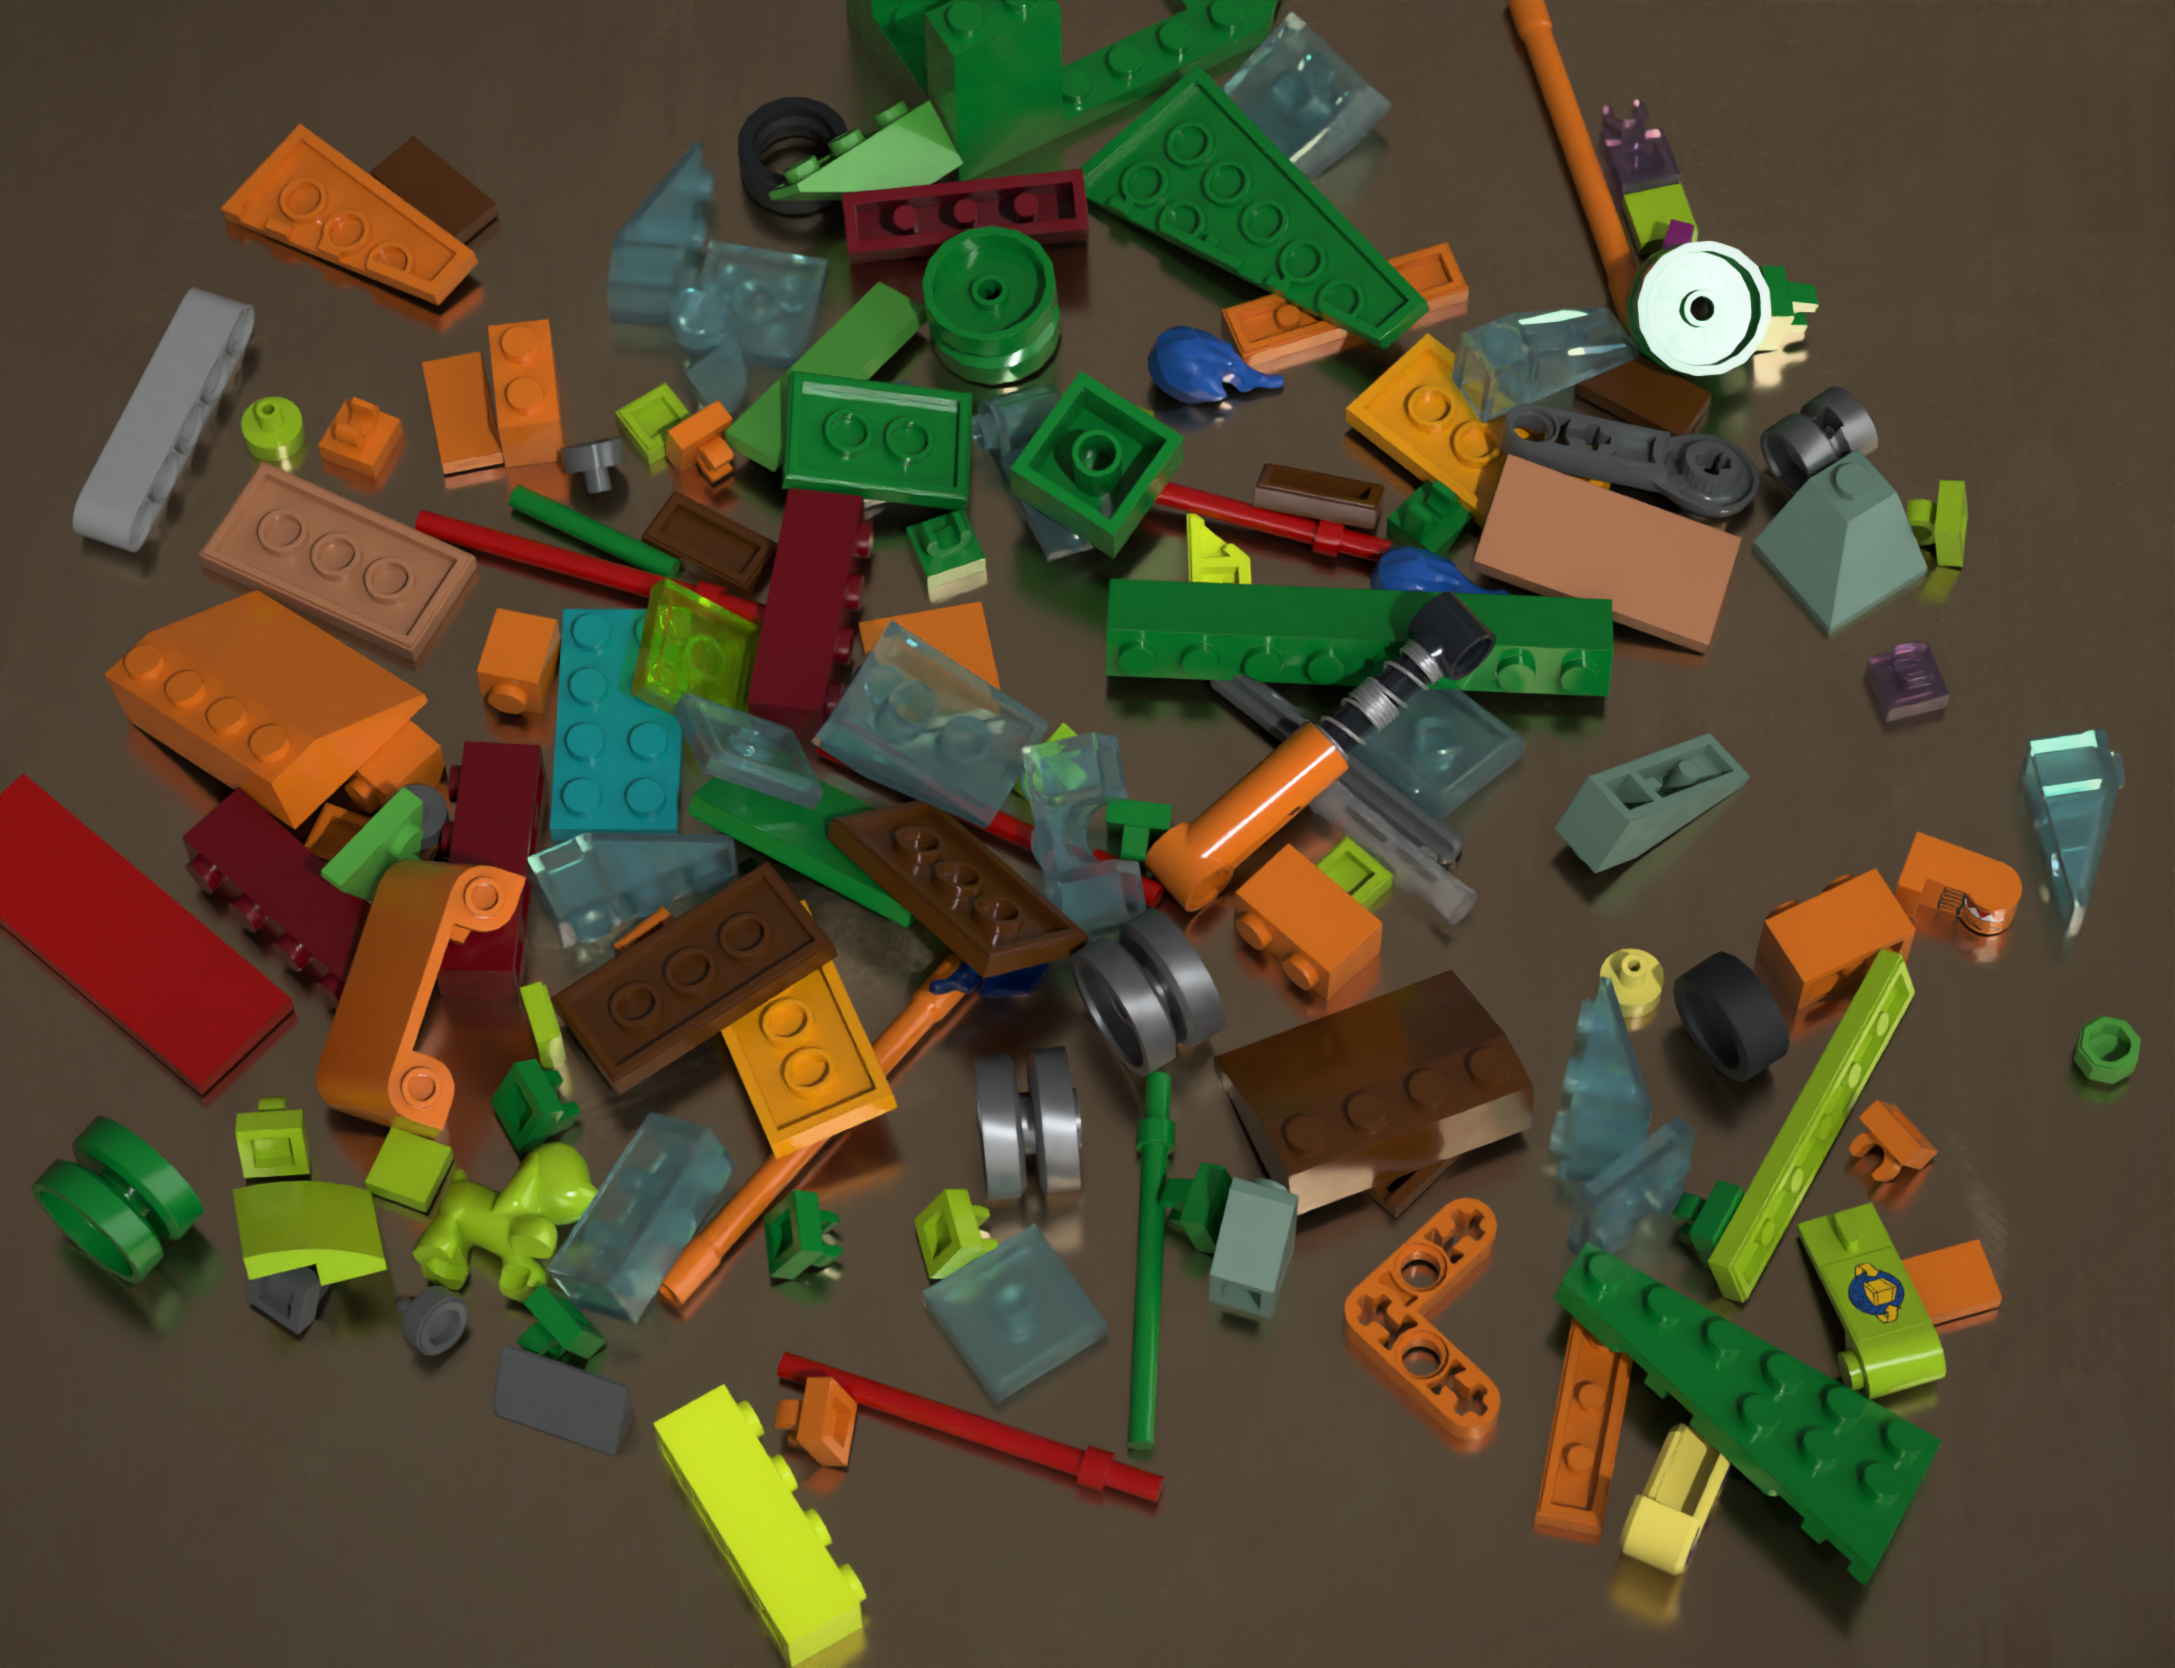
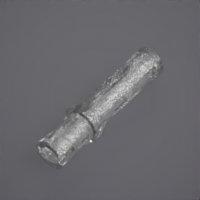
M1339 779L1309 804L1311 810L1319 813L1395 876L1394 884L1406 894L1411 892L1417 894L1444 916L1451 925L1459 922L1473 907L1477 899L1476 892L1472 888H1468L1437 862V853L1426 845L1419 848L1383 816L1375 812L1343 786Z

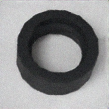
M783 97L763 104L747 117L738 138L740 176L748 194L763 207L783 214H807L831 204L834 200L772 201L768 192L787 180L784 175L766 168L760 161V154L773 141L787 136H808L820 140L828 147L827 143L848 131L842 116L827 104L807 97Z
M1720 951L1675 979L1673 996L1676 1009L1685 1029L1697 1048L1726 1077L1738 1082L1748 1080L1787 1054L1790 1041L1786 1023L1777 1003L1756 974L1736 956Z

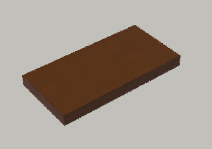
M931 797L831 820L827 839L983 978L1068 958L1085 947L1088 935L1084 930Z
M766 861L552 996L550 1000L557 1014L620 1096L830 962L838 954L834 943L770 863Z

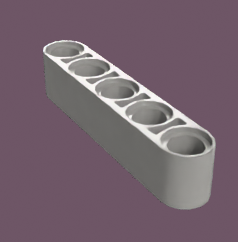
M192 287L187 292L78 497L72 521L73 531L76 534L131 552H136L142 547L249 342L255 319L254 308L251 304L197 287Z

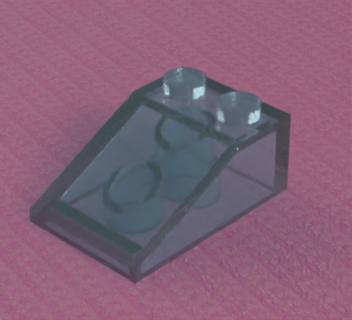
M1293 11L1289 13L1221 87L1230 99L1309 180L1351 151L1393 106L1325 39Z
M891 620L871 645L811 742L866 778L983 828H987L1051 724Z

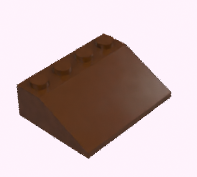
M1453 970L1214 1057V1065L1271 1180L1284 1186L1289 1193L1298 1195L1297 1215L1532 1128L1533 1084L1505 1032Z

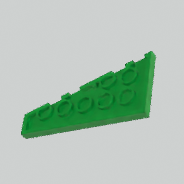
M1199 65L1194 67L1079 168L1083 169L1086 200L1384 350L1430 310L1426 300Z
M1587 1241L1563 1278L1554 1299L1611 1352H1625L1648 1373L1644 1383L1663 1399L1671 1394L1693 1415L1689 1424L1766 1496L1780 1495L1805 1519L1800 1527L1818 1544L1826 1539L1830 1541L1851 1561L1847 1571L1865 1587L1943 1440Z

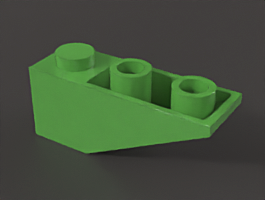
M900 99L875 112L871 116L875 125L863 133L859 127H855L829 141L827 145L831 153L817 161L815 155H811L786 168L782 173L787 181L769 191L768 195L772 201L842 200V193L932 184L962 165L963 162L931 101L928 100L907 107L904 100Z

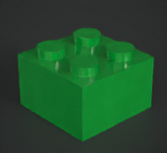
M1080 370L1011 466V493L1114 559L1182 464L1184 436Z

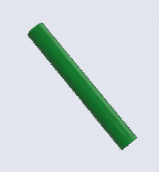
M517 485L510 495L509 506L647 572L674 579L679 571L680 559L525 486Z

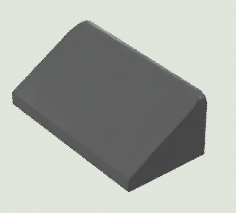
M504 1345L500 1354L493 1400L494 1413L496 1415L609 1455L616 1454L619 1451L634 1416L628 1385L511 1345Z

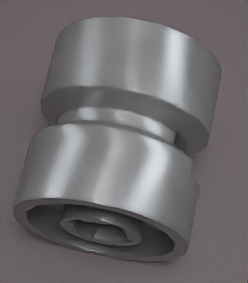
M1834 386L1829 387L1805 403L1800 410V414L1791 413L1766 429L1760 436V447L1771 473L1787 491L1795 495L1809 478L1853 451L1859 449L1866 458L1873 455L1878 449V436L1870 416L1860 402L1847 390Z

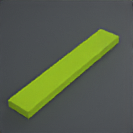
M1880 949L1710 1256L1708 1263L1723 1297L1741 1303L1748 1299L1911 1002L1915 990L1902 954Z

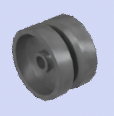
M1153 907L1119 927V944L1103 936L1070 956V969L1087 1012L1116 1056L1131 1071L1141 1077L1152 1073L1176 1058V1040L1192 1048L1225 1028V1014L1219 994L1196 950L1179 927L1163 912Z
M1065 1046L1032 1049L1026 1061L1028 1092H1018L1014 1062L1006 1052L973 1056L978 1127L988 1201L1022 1196L1027 1185L1025 1155L1035 1154L1039 1185L1046 1194L1080 1191L1079 1149L1083 1147L1077 1089L1076 1087L1072 1088Z

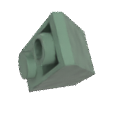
M1236 1177L1233 1178L1209 1274L1208 1301L1269 1319L1273 1318L1295 1250L1298 1209L1297 1194L1289 1193L1284 1186L1269 1179L1255 1178L1247 1181Z

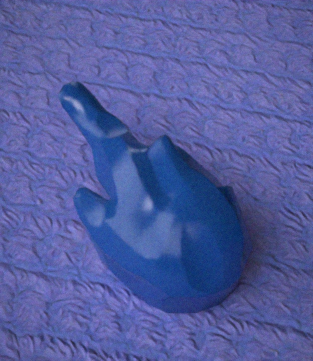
M1175 326L1165 330L1158 336L1148 355V369L1154 383L1168 395L1186 404L1220 401L1226 398L1227 394L1223 389L1222 382L1234 385L1241 392H1247L1256 387L1267 389L1280 388L1284 385L1285 380L1282 374L1268 375L1253 369L1233 351L1235 348L1231 343L1219 339L1207 331L1189 326Z
M1398 546L1389 549L1372 569L1370 577L1371 589L1452 591L1453 593L1509 595L1505 589L1488 590L1479 587L1455 568L1457 565L1452 560L1438 556L1430 550L1411 546Z

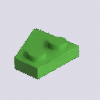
M403 786L321 870V876L340 891L373 902L378 884L386 870L397 862L408 859L421 860V840L424 836V830H422L423 801Z

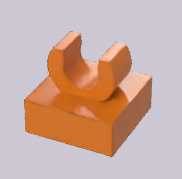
M353 397L352 400L346 398L318 445L321 459L376 479L403 434L401 419L379 411L377 405L357 397Z
M719 400L670 429L667 434L665 453L679 474L698 463L700 469L712 484L733 471L729 462L735 457L726 443L724 432L732 425L733 418Z
M1878 1099L1858 1117L1871 1132L1858 1135L1849 1147L1850 1153L1859 1158L1866 1155L1874 1146L1879 1145L1883 1149L1884 1161L1871 1174L1876 1181L1887 1182L1895 1178L1900 1172L1902 1165L1921 1170L1939 1152L1895 1104Z
M807 1377L803 1401L794 1399L778 1401L774 1427L781 1430L789 1429L787 1440L790 1443L801 1444L821 1466H847L858 1404L832 1377Z

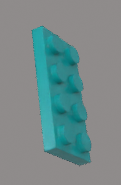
M563 609L550 815L552 841H679L689 642L688 609Z

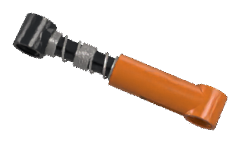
M1452 591L1437 595L1418 611L1407 629V636L1410 639L1407 641V645L1403 644V648H1400L1401 656L1394 662L1384 661L1383 672L1375 679L1367 677V680H1363V683H1360V686H1356L1353 692H1349V698H1342V708L1333 716H1322L1320 720L1321 726L1306 721L1191 823L1184 822L1174 826L1153 844L1146 855L1144 866L1186 911H1197L1212 902L1229 884L1234 870L1349 769L1346 763L1348 761L1347 753L1358 743L1366 746L1364 738L1373 730L1381 732V729H1385L1388 723H1392V719L1395 720V716L1399 717L1397 709L1400 706L1408 709L1406 701L1421 688L1429 690L1427 683L1435 684V681H1439V678H1449L1452 681L1460 680L1476 670L1487 659L1496 644L1497 636Z

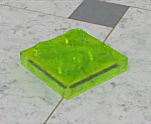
M668 578L663 579L651 588L630 694L730 745L736 744L747 738L749 715L747 699L762 627Z

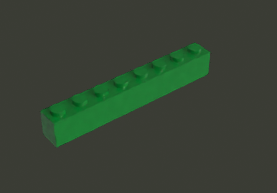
M1110 578L1105 676L1233 681V675H1244L1258 682L1360 686V683H1363V680H1367V677L1375 679L1384 671V661L1394 662L1401 656L1400 648H1403V644L1407 645V641L1410 639L1407 636L1410 622L1426 603L1443 592ZM1454 593L1497 636L1496 644L1487 659L1468 676L1456 681L1444 677L1439 678V681H1435V684L1427 683L1429 689L1609 697L1614 653L1612 599Z

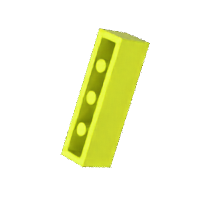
M722 1384L653 1423L658 1450L791 1668L863 1627L859 1602L866 1599V1594L858 1577L848 1563L837 1567L825 1548L832 1544L825 1524L814 1508H810L805 1512L802 1511L791 1493L798 1489L794 1475L779 1453L772 1457H769L758 1440L759 1437L764 1435L763 1427L746 1399L736 1404L726 1386Z

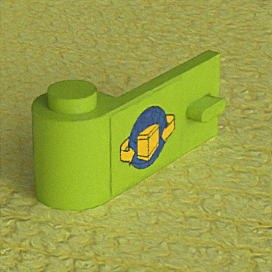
M1870 1202L1798 1223L1797 1233L1845 1329L1846 1351L1838 1353V1365L1845 1386L1854 1391L1858 1390L1861 1395L1871 1400L1945 1378L1946 1364L1939 1336L1873 1203Z

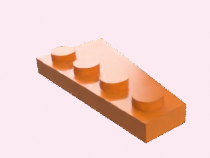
M299 124L220 208L225 219L438 306L478 263L474 252L302 124Z

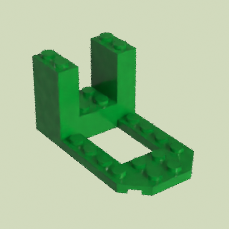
M846 0V11L848 19L907 107L924 101H931L963 162L962 165L951 172L957 181H967L1176 84L1197 65L1204 71L1266 42L1274 22V13L1278 0H1172L1180 13L1063 67L1061 6L1056 0Z

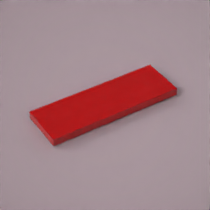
M24 773L0 794V924L201 1096L294 1009L291 997Z

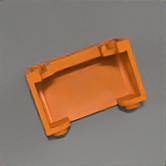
M410 859L397 862L386 870L378 884L316 1070V1088L318 1095L326 1105L337 1111L389 1128L401 1129L429 1140H433L443 1131L454 1097L455 1085L452 1074L444 1063L432 1056L413 1051V1047L448 942L462 946L471 931L487 933L498 930L506 924L517 907L526 877L492 866Z

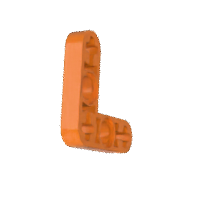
M1468 1197L1455 1199L1445 1205L1352 1290L1346 1299L1343 1326L1345 1334L1350 1341L1447 1432L1460 1439L1473 1440L1487 1435L1496 1425L1501 1401L1499 1390L1482 1370L1423 1317L1483 1262L1493 1250L1497 1230L1495 1214L1482 1201ZM1455 1222L1464 1227L1471 1225L1473 1222L1478 1224V1240L1476 1241L1468 1235L1463 1237L1452 1247L1450 1260L1443 1249L1454 1238ZM1419 1259L1428 1261L1438 1270L1439 1278L1429 1287H1413L1402 1277L1401 1270L1405 1264ZM1362 1307L1367 1308L1371 1312L1378 1310L1380 1307L1386 1309L1385 1325L1398 1337L1391 1350L1386 1349L1389 1346L1390 1333L1376 1321L1369 1323L1367 1326L1361 1324ZM1407 1327L1408 1330L1401 1334L1403 1328ZM1418 1346L1430 1348L1439 1357L1440 1366L1429 1375L1413 1374L1407 1370L1402 1361L1406 1351ZM1451 1372L1457 1373L1454 1375L1452 1389L1463 1399L1469 1401L1475 1396L1482 1398L1481 1416H1478L1471 1410L1463 1416L1456 1413L1458 1397L1444 1385ZM1442 1388L1439 1395L1434 1394L1435 1391Z

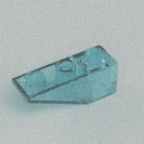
M703 143L692 144L615 236L606 286L611 321L683 327L687 303H697L700 272L698 267H693L695 253H705L708 223L706 217H701L703 203H713L716 179L715 168H707L705 165Z
M585 832L527 858L532 887L563 948L578 942L591 943L606 936L613 927L637 916L642 918L649 917L662 906L666 909L672 901L692 892L711 891L725 883L729 876L738 873L735 842L729 835Z
M1601 977L1596 1000L1583 998L1575 1036L1587 1038L1583 1057L1570 1054L1562 1093L1574 1095L1570 1114L1560 1112L1556 1114L1549 1151L1561 1153L1557 1177L1634 1194L1653 1108L1611 978Z

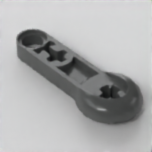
M1521 404L1514 406L1508 411L1498 439L1500 449L1506 456L1511 454L1561 473L1658 492L1684 511L1702 518H1723L1740 512L1752 502L1760 484L1757 467L1748 454L1732 442L1711 434L1690 433L1670 437V432L1535 404ZM1520 427L1530 428L1541 434L1544 440L1539 442L1525 440L1518 436L1514 429ZM1557 437L1563 439L1561 444L1555 443ZM1586 444L1592 446V450L1586 448Z

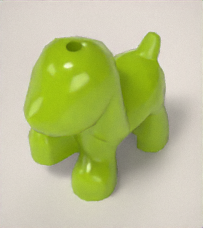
M561 1141L542 1144L530 1151L502 1192L488 1188L480 1183L469 1181L465 1171L458 1169L451 1176V1186L439 1206L438 1215L418 1237L412 1253L416 1261L421 1265V1272L424 1278L438 1286L459 1290L469 1275V1250L474 1245L484 1248L502 1259L499 1290L505 1296L523 1303L541 1284L547 1285L546 1273L534 1258L547 1259L552 1256L558 1239L556 1226L570 1225L587 1219L600 1204V1192L592 1184L588 1164L583 1156L574 1147Z

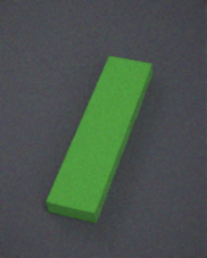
M878 282L724 431L727 445L775 472L783 464L787 380L790 371L868 380L928 321L926 306Z

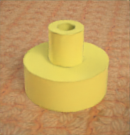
M1628 948L1616 951L1604 961L1601 967L1598 981L1599 997L1604 1006L1614 1014L1628 1018L1644 1016L1654 1010L1660 1002L1665 980L1664 971L1658 960L1643 950Z

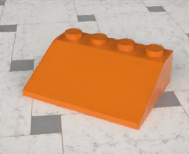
M254 590L149 632L104 674L129 722L233 790L239 787L264 810L293 829L300 826L428 702L423 692L259 590Z

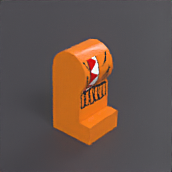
M1917 831L1898 880L1894 896L1910 918H1915L1919 905L1954 917H1960L1972 930L1990 935L2005 930L2013 921L2022 893V883L2016 871L2001 861Z

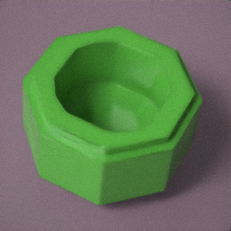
M2100 1015L2081 1027L2076 1041L2074 1062L2089 1080L2115 1084L2134 1072L2138 1061L2141 1038L2126 1020Z

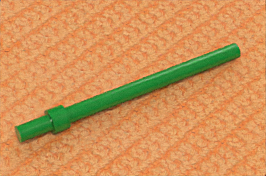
M1155 1071L1145 1076L1144 1115L1136 1124L1135 1149L1142 1155L1127 1446L1134 1450H1150L1154 1448L1165 1207L1161 1206L1159 1201L1167 1182L1168 1155L1172 1154L1175 1150L1176 1124L1170 1120L1171 1075L1160 1071Z

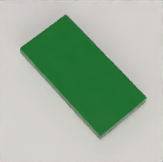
M755 746L751 747L692 795L687 812L692 817L904 927L910 926L917 919L827 839L832 819L875 810L876 808Z

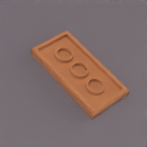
M1508 454L1503 463L1469 569L1545 597L1612 599L1613 621L1704 653L1711 640L1742 538Z
M264 461L260 463L198 554L202 567L253 590H259L279 602L414 663L477 568L474 555Z

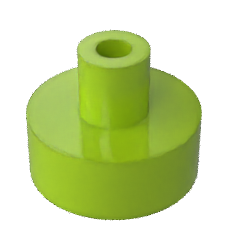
M282 397L259 399L252 403L242 416L241 429L246 447L250 453L261 460L280 461L294 455L304 443L305 427L301 412L288 399Z

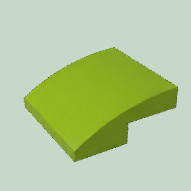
M319 1181L274 1182L232 1190L242 1254L249 1280L316 1264L321 1286L387 1270L371 1190L351 1185Z

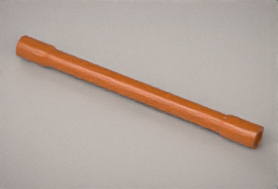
M1506 0L1518 35L1524 41L1605 267L1609 279L1608 288L1623 330L1629 333L1626 327L1625 298L1632 276L1638 269L1552 33V22L1544 0Z
M949 954L913 993L910 1003L871 1044L885 1077L931 1026L941 1021L978 981V976L973 968L959 956ZM830 1137L779 1159H776L772 1152L696 1236L689 1238L652 1279V1284L656 1290L669 1302L681 1307L718 1267L722 1256Z

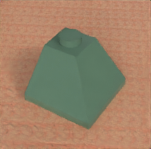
M1859 449L1809 478L1758 535L1752 545L1755 552L1828 635L1926 575L1928 569L1897 492Z

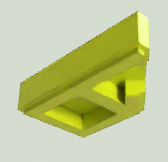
M1187 514L1188 582L1251 584L1250 557L1233 543L1227 544L1205 526V521L1197 514Z

